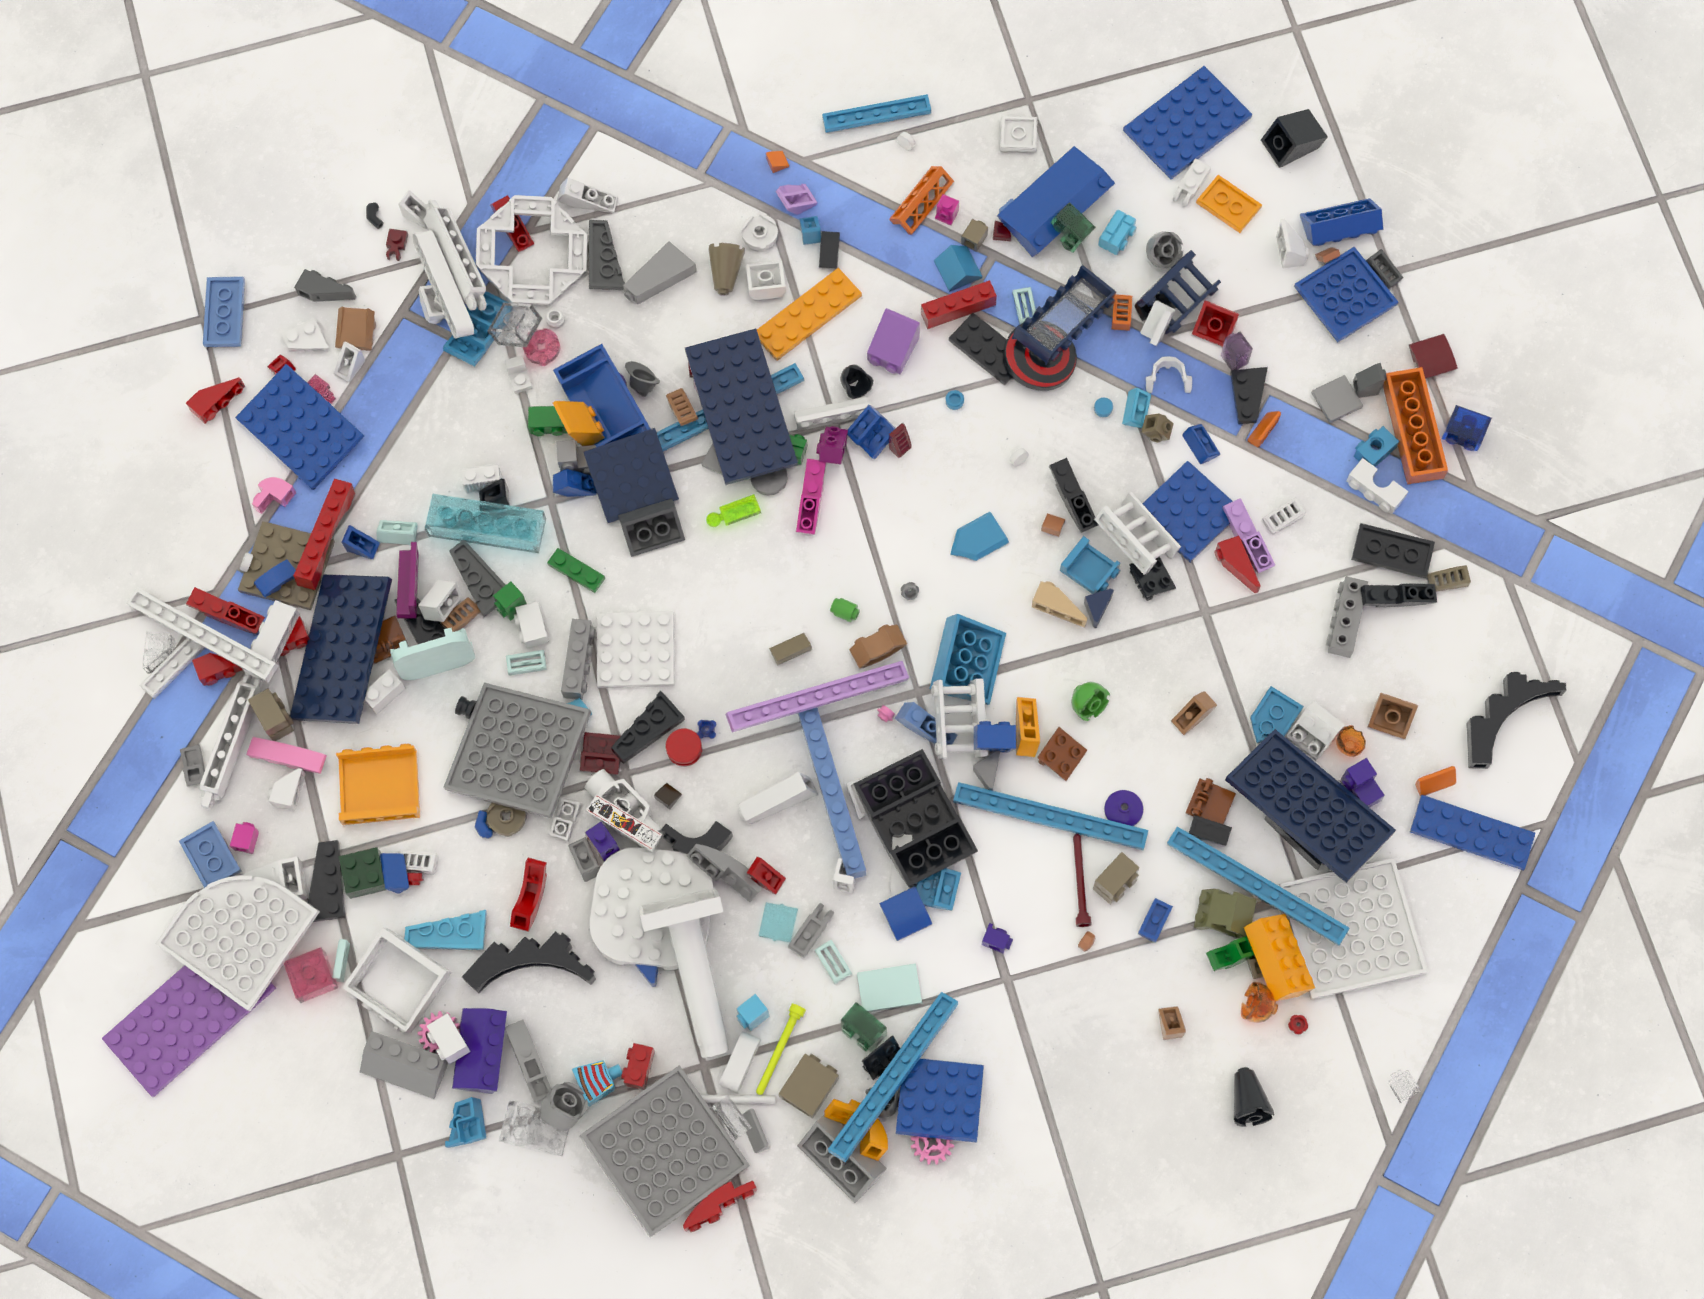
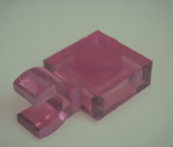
M316 374L307 382L330 404L336 399L333 396L334 394L328 390L330 388L329 384Z

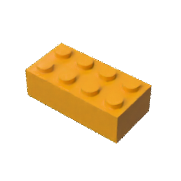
M1285 914L1260 918L1244 927L1273 1002L1299 997L1315 989L1313 979L1307 969L1305 959L1301 954Z

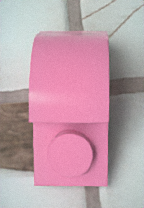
M266 478L258 484L261 492L255 495L252 505L261 514L273 500L286 507L296 494V491L292 485L281 478Z

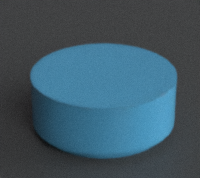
M952 390L946 395V405L948 408L957 410L963 406L964 395L960 391Z
M1103 397L1095 402L1094 411L1098 416L1107 417L1112 413L1113 403L1110 399Z

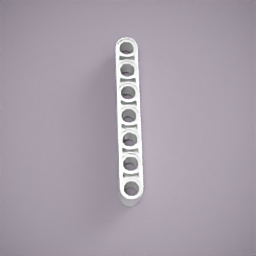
M433 231L414 233L413 243L453 337L460 338L473 335V323Z

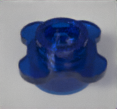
M714 720L698 721L699 731L697 735L700 739L703 737H709L710 739L716 737L715 727L717 724Z

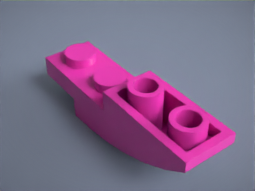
M807 459L796 532L815 535L823 492L826 462Z

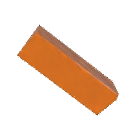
M1281 412L1266 413L1247 441L1257 448L1260 447L1278 423Z
M1451 766L1419 778L1415 783L1419 795H1428L1455 785L1456 768Z

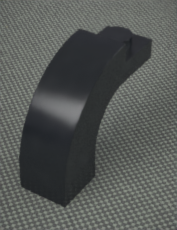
M715 821L706 834L697 838L683 836L668 824H665L661 829L664 835L663 838L670 844L675 843L672 846L673 851L688 854L695 844L708 846L720 851L733 837L732 831Z

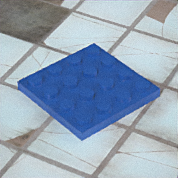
M1355 247L1294 285L1295 289L1337 342H1340L1398 305L1397 299Z
M1187 461L1142 504L1181 546L1178 552L1186 560L1192 562L1230 525L1223 506L1233 501Z
M919 1059L900 1087L896 1134L977 1143L984 1065Z

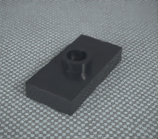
M1194 815L1189 834L1226 846L1232 827Z

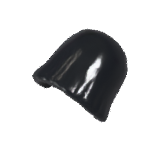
M853 364L844 368L840 376L842 386L846 390L847 395L852 399L860 398L872 389L874 380L858 365ZM858 380L856 386H851L852 383Z

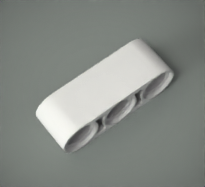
M743 1031L741 1032L719 1085L737 1093L739 1092L759 1048L761 1039Z

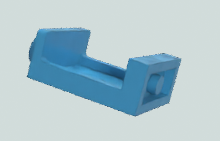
M1083 536L1061 563L1060 571L1094 594L1106 590L1109 586V580L1117 577L1120 572V562H1113L1089 545L1090 540Z

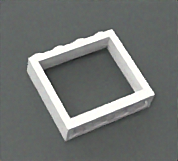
M383 927L342 988L348 991L346 994L350 998L361 1000L363 1007L369 1011L374 1009L378 1012L380 1019L385 1022L391 1021L395 1024L394 1028L402 1033H412L452 972L390 929ZM387 940L438 975V978L408 1023L357 987Z

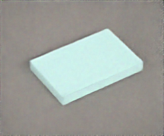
M916 963L857 973L863 1013L922 1004Z

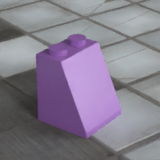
M886 308L867 351V360L874 366L880 365L890 373L901 375L920 338V322Z

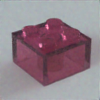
M321 947L287 960L284 963L295 998L300 1003L338 988L336 981L332 977L333 971L327 954Z

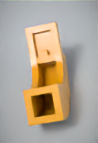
M833 1099L825 1109L824 1117L846 1125L861 1103L851 1099L847 1104ZM877 1118L860 1142V1155L879 1161L888 1150V1138L882 1123Z

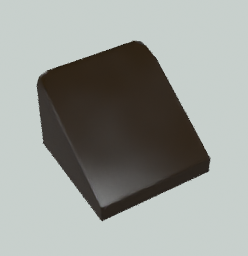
M666 783L654 794V797L664 806L671 809L682 794Z

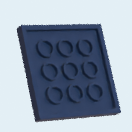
M655 428L583 451L607 523L619 520L618 515L669 499L673 501L679 500Z

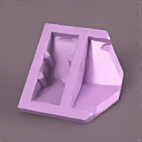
M806 184L780 186L776 190L787 211L799 215L817 205V201Z

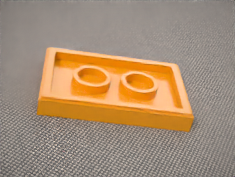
M1220 175L1215 177L1196 200L1198 205L1239 233L1242 232L1262 208L1261 203Z

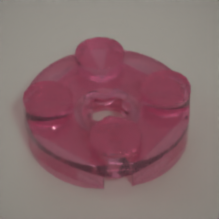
M543 328V330L534 329L523 340V350L526 358L532 363L546 366L555 360L561 349L557 335L547 328ZM545 343V349L539 350L537 345Z

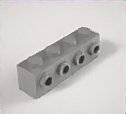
M1346 576L1344 581L1339 583L1337 593H1340L1339 600L1336 599L1333 609L1337 612L1336 616L1332 617L1330 628H1333L1332 635L1328 634L1326 646H1329L1328 653L1348 658L1353 654L1363 609L1361 586L1368 585V581Z
M572 618L561 688L563 698H580L583 700V695L587 692L586 675H589L590 663L588 661L589 656L591 657L593 652L591 641L595 637V627H593L591 620Z

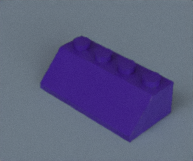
M489 1008L462 1009L459 1033L470 1052L455 1061L452 1089L488 1094L497 1092L507 1011Z

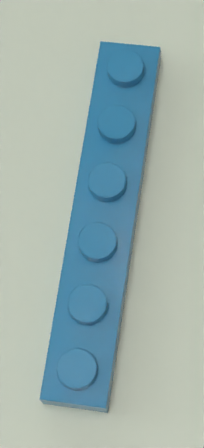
M928 94L823 113L822 118L825 132L828 133L931 114V106Z

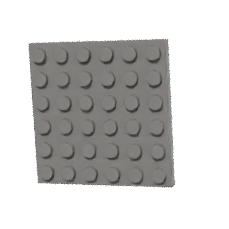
M484 683L443 788L454 793L552 818L591 714L590 709Z
M680 1065L580 1135L582 1141L649 1237L655 1235L707 1197L711 1192L750 1166Z

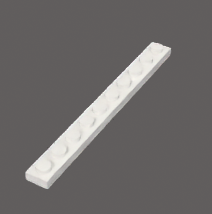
M139 588L135 589L126 603L130 607L267 682L270 681L279 667L271 660Z

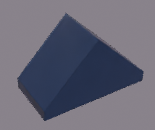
M1111 588L1085 596L1084 605L1094 628H1097L1113 596L1114 590Z

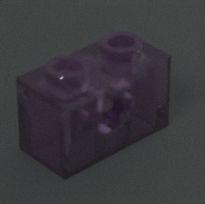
M1239 331L1225 338L1221 357L1231 370H1239L1249 363L1253 348Z

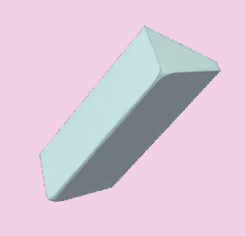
M380 520L376 531L377 541L380 543L411 545V542L416 540L418 524L416 522Z

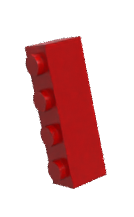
M989 280L921 304V315L927 329L995 306L997 295Z

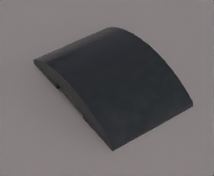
M923 749L853 784L881 843L908 887L978 852L961 818L956 814L944 792L941 782ZM904 834L912 835L911 842L901 847L897 845L892 850L893 837L899 838Z

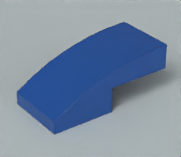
M286 559L255 580L254 585L264 597H267L280 590L281 585L294 579L293 575L296 570Z

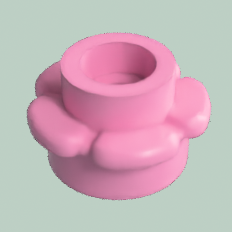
M884 705L877 709L879 712L877 716L885 722L888 720L893 721L892 718L895 713Z

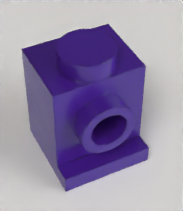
M989 923L981 945L1004 954L1005 949H1010L1013 938H1010L1006 930L1001 928L993 929V924Z

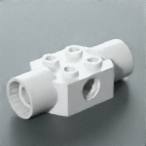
M602 769L588 780L584 788L593 798L596 794L662 833L661 828L650 817L652 813L650 806L624 779L615 781ZM617 831L622 838H626L625 835Z

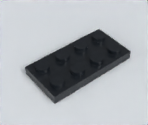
M972 313L949 337V341L1003 385H1006L1012 378L1003 359V349L1007 339L976 314Z
M1360 523L1351 560L1426 579L1435 542Z

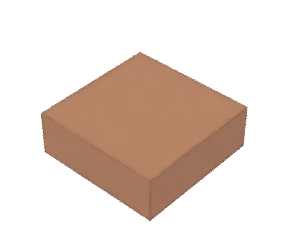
M1330 247L1315 254L1318 261L1326 263L1340 257L1339 249Z

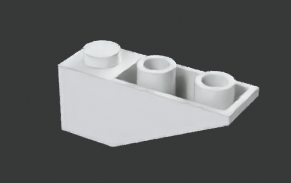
M568 177L560 185L557 201L575 208L614 213L618 196Z

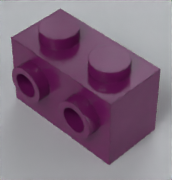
M835 426L825 428L824 433L820 434L816 454H819V462L841 465L847 446L848 430L839 429Z

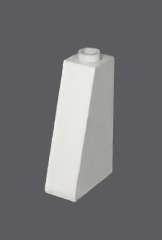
M798 772L739 803L740 810L738 812L743 821L753 824L818 795L811 778Z

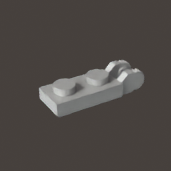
M819 903L813 913L807 917L788 945V948L803 958L806 957L834 914V911L829 910L822 921L816 918L823 910L824 905L822 903Z

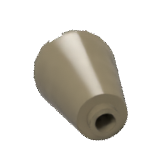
M714 243L709 245L708 250L714 290L718 291L719 295H729V292H733L745 254V248L739 249L740 245L731 243H719V246L714 247Z

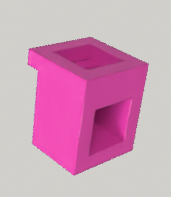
M942 194L937 204L935 219L952 225L959 212V200Z

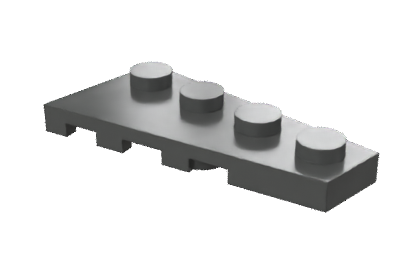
M463 539L449 552L484 618L497 608L494 605L496 601L493 595L506 584Z

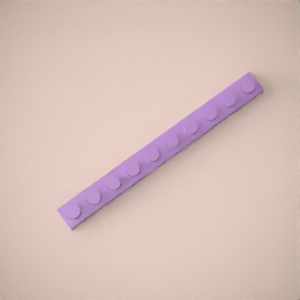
M899 661L732 710L725 715L731 731L736 732L907 681L909 676L903 661Z

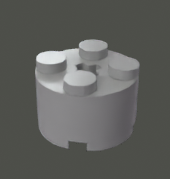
M570 1082L555 1085L541 1102V1119L561 1131H567L572 1128L588 1108V1101L584 1099L582 1089Z

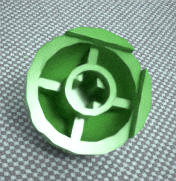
M1084 683L1074 689L1071 699L1072 708L1082 720L1089 721V717L1094 715L1096 718L1104 711L1109 702L1107 695L1110 696V693L1099 683Z

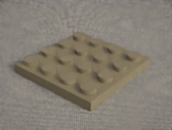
M262 521L251 552L253 554L248 571L243 574L238 591L312 610L335 543L334 539H331L322 575L316 590L297 586L294 578L281 585L280 590L264 597L254 585V581L286 559L296 570L311 533Z

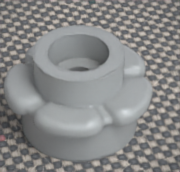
M914 582L903 584L901 587L902 597L907 600L915 599L918 596L919 587Z

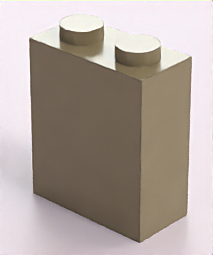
M804 1054L778 1095L781 1099L813 1119L838 1081L839 1075L836 1074L837 1070L830 1065L825 1067L819 1063L821 1060L815 1055L810 1054L808 1056Z

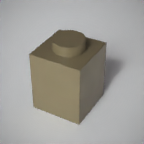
M972 219L961 236V244L977 252L988 235V226L982 221Z

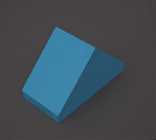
M818 217L799 218L803 245L820 243L821 229Z

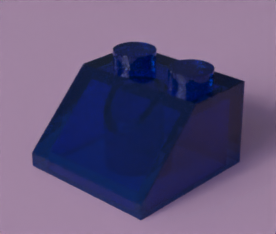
M1455 405L1442 439L1446 440L1449 444L1463 446L1466 450L1478 451L1492 417Z

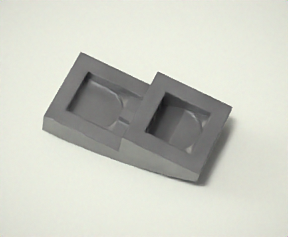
M195 745L180 749L187 787L200 784L205 772L201 746Z

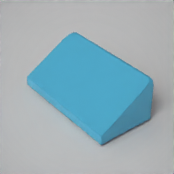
M1137 387L1128 392L1122 424L1137 428L1143 427L1145 416L1148 414L1151 399L1150 393Z

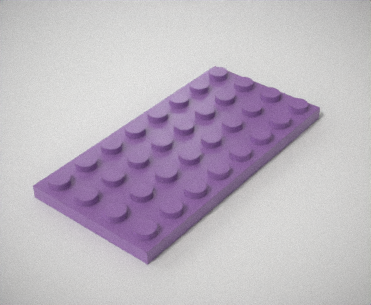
M184 965L101 1039L150 1096L155 1097L250 1011ZM272 983L266 988L253 1009L276 989Z

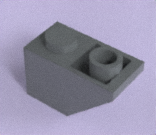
M1377 363L1355 374L1353 385L1358 398L1379 395L1387 378L1386 371L1382 369L1381 363Z

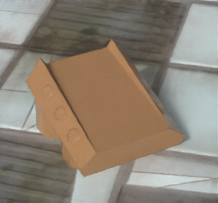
M340 307L338 309L335 347L342 349L343 342L346 341L360 350L371 351L374 341L373 330L376 328L375 312L369 308Z

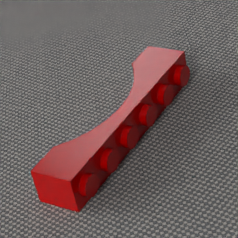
M334 478L293 575L297 586L316 590L332 536L341 518L349 510L355 496L352 483Z
M300 616L280 656L288 654L290 650L305 647L307 641L310 640L304 621ZM208 653L192 660L198 678L204 686L213 685L222 678L233 677L237 672L243 670L238 665L213 653Z

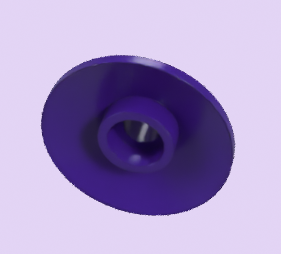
M1119 790L1112 793L1107 798L1104 806L1105 816L1108 820L1130 826H1135L1141 820L1144 810L1141 799L1135 793L1128 790ZM1121 805H1127L1128 809L1122 810Z

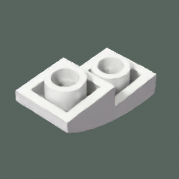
M562 798L549 835L568 841L582 803Z

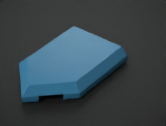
M988 512L957 529L950 555L962 556L977 561L1008 544L1009 541L992 513Z
M1270 686L1250 717L1256 742L1261 743L1274 729L1285 736L1304 706Z

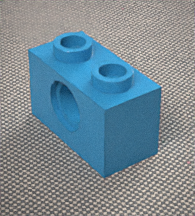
M1382 426L1379 430H1373L1366 442L1361 441L1355 447L1354 457L1359 462L1363 458L1376 467L1397 448L1399 440ZM1375 445L1379 450H1374L1371 446Z

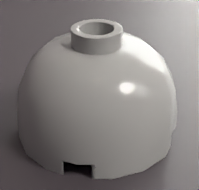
M1162 231L1154 234L1146 245L1147 258L1156 267H1173L1183 256V251H1181L1182 240L1174 232Z

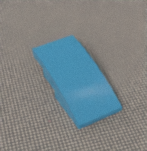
M487 291L483 295L487 303L485 310L481 311L478 307L475 310L467 308L473 323L474 334L460 338H454L452 335L443 346V351L474 367L491 346L514 309L513 304Z

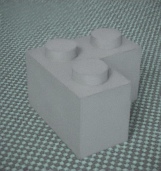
M575 440L556 441L557 460L560 471L570 469L591 475L583 451L595 448V445L577 447Z

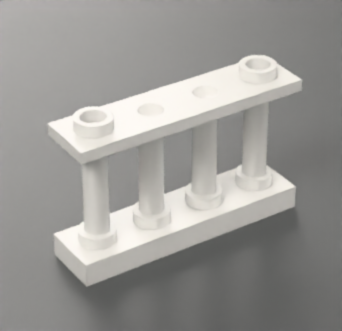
M1132 492L1126 496L1121 504L1122 507L1112 512L1108 506H1105L1094 519L1144 575L1157 562L1156 558L1166 553L1172 559L1181 548L1176 540ZM1128 512L1135 520L1124 525L1118 517ZM1141 526L1147 534L1137 539L1130 531ZM1153 539L1160 548L1149 553L1143 545Z
M974 679L970 681L969 686L943 687L942 680L933 682L931 694L934 697L937 738L935 754L938 755V759L947 758V752L975 753V758L987 757L988 750H974V742L972 744L946 745V733L971 732L974 734V726L979 724L980 721H986L983 679ZM943 694L971 695L972 703L970 705L944 706ZM970 713L973 722L970 725H945L944 714Z

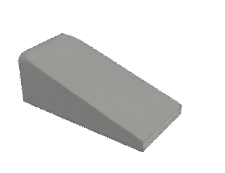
M586 837L569 844L568 847L584 882L596 878L600 867Z

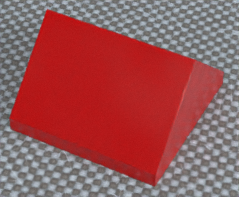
M1205 300L1192 334L1226 348L1237 325L1239 314Z

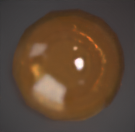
M1353 725L1343 727L1338 733L1336 745L1343 754L1355 757L1360 755L1365 749L1366 740L1362 731H1357Z

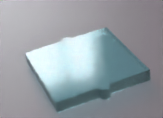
M766 902L759 936L773 939V941L791 942L798 909L784 906V904L777 905Z

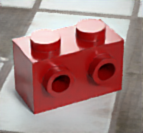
M633 1043V1047L628 1049L626 1057L629 1060L628 1066L623 1068L621 1079H624L625 1086L641 1090L646 1089L655 1054L653 1047Z

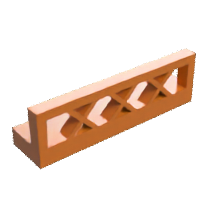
M931 166L889 220L893 224H900L908 234H913L940 200L942 194H945L953 184L954 180L942 166ZM941 176L947 181L943 187H939ZM931 189H935L933 200H929L928 196ZM920 203H924L922 214H918V205ZM909 216H913L914 224L911 227L905 222Z

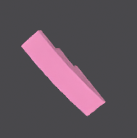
M252 737L246 754L251 758L285 765L291 769L300 768L303 771L321 774L327 757L325 754L256 737Z

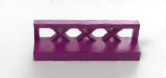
M411 542V550H399L397 619L417 618L419 567L417 542Z

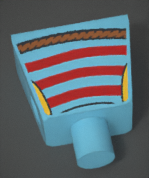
M604 1060L572 1069L579 1087L584 1092L583 1096L585 1100L587 1099L589 1107L616 1089L613 1080L622 1076L619 1064L608 1069Z

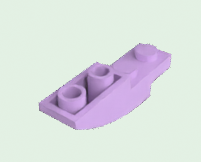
M1241 498L1223 506V510L1230 522L1229 526L1235 537L1240 536L1249 560L1256 572L1261 573L1275 566L1260 532L1256 531Z

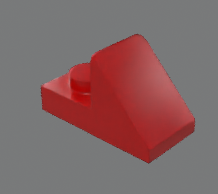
M756 857L747 871V874L751 876L754 882L775 895L786 879L760 857Z

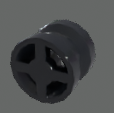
M461 696L457 702L455 714H462L470 719L477 701H469L466 697Z

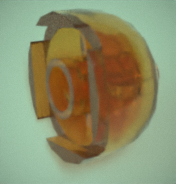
M1253 982L1248 987L1244 995L1248 997L1246 1005L1243 1002L1241 1005L1242 1018L1254 1023L1267 1021L1278 1010V1004L1274 999L1272 991L1267 985L1260 982Z

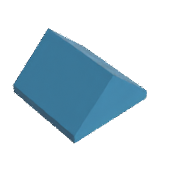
M950 245L934 260L949 292L982 279V275L967 246Z

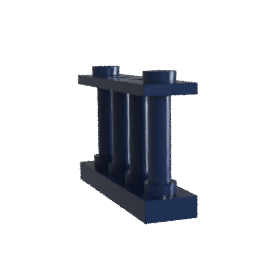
M1192 250L1187 252L1136 302L1140 307L1146 304L1152 307L1157 299L1155 295L1159 292L1160 294L1163 293L1182 313L1176 320L1171 319L1165 334L1171 331L1175 333L1182 326L1180 322L1208 295L1211 297L1219 290L1217 286L1221 283L1220 280L1211 284L1193 265L1192 259L1196 254ZM1183 268L1185 270L1188 269L1206 288V291L1199 296L1180 276L1181 273L1179 271ZM1170 280L1175 281L1194 301L1191 306L1186 308L1168 289L1167 283Z

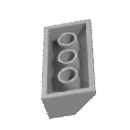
M371 1031L363 1050L360 1073L435 1099L449 1063L446 1059L442 1061L438 1054Z
M822 1116L815 1122L797 1146L856 1203L887 1168L880 1161L860 1155V1143L846 1163L829 1153L828 1148L844 1126L840 1122Z

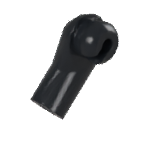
M373 202L366 206V218L379 229L383 226L384 222L376 216L379 205Z

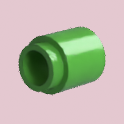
M835 598L830 608V612L834 613V616L848 622L856 620L860 613L857 604L843 598Z

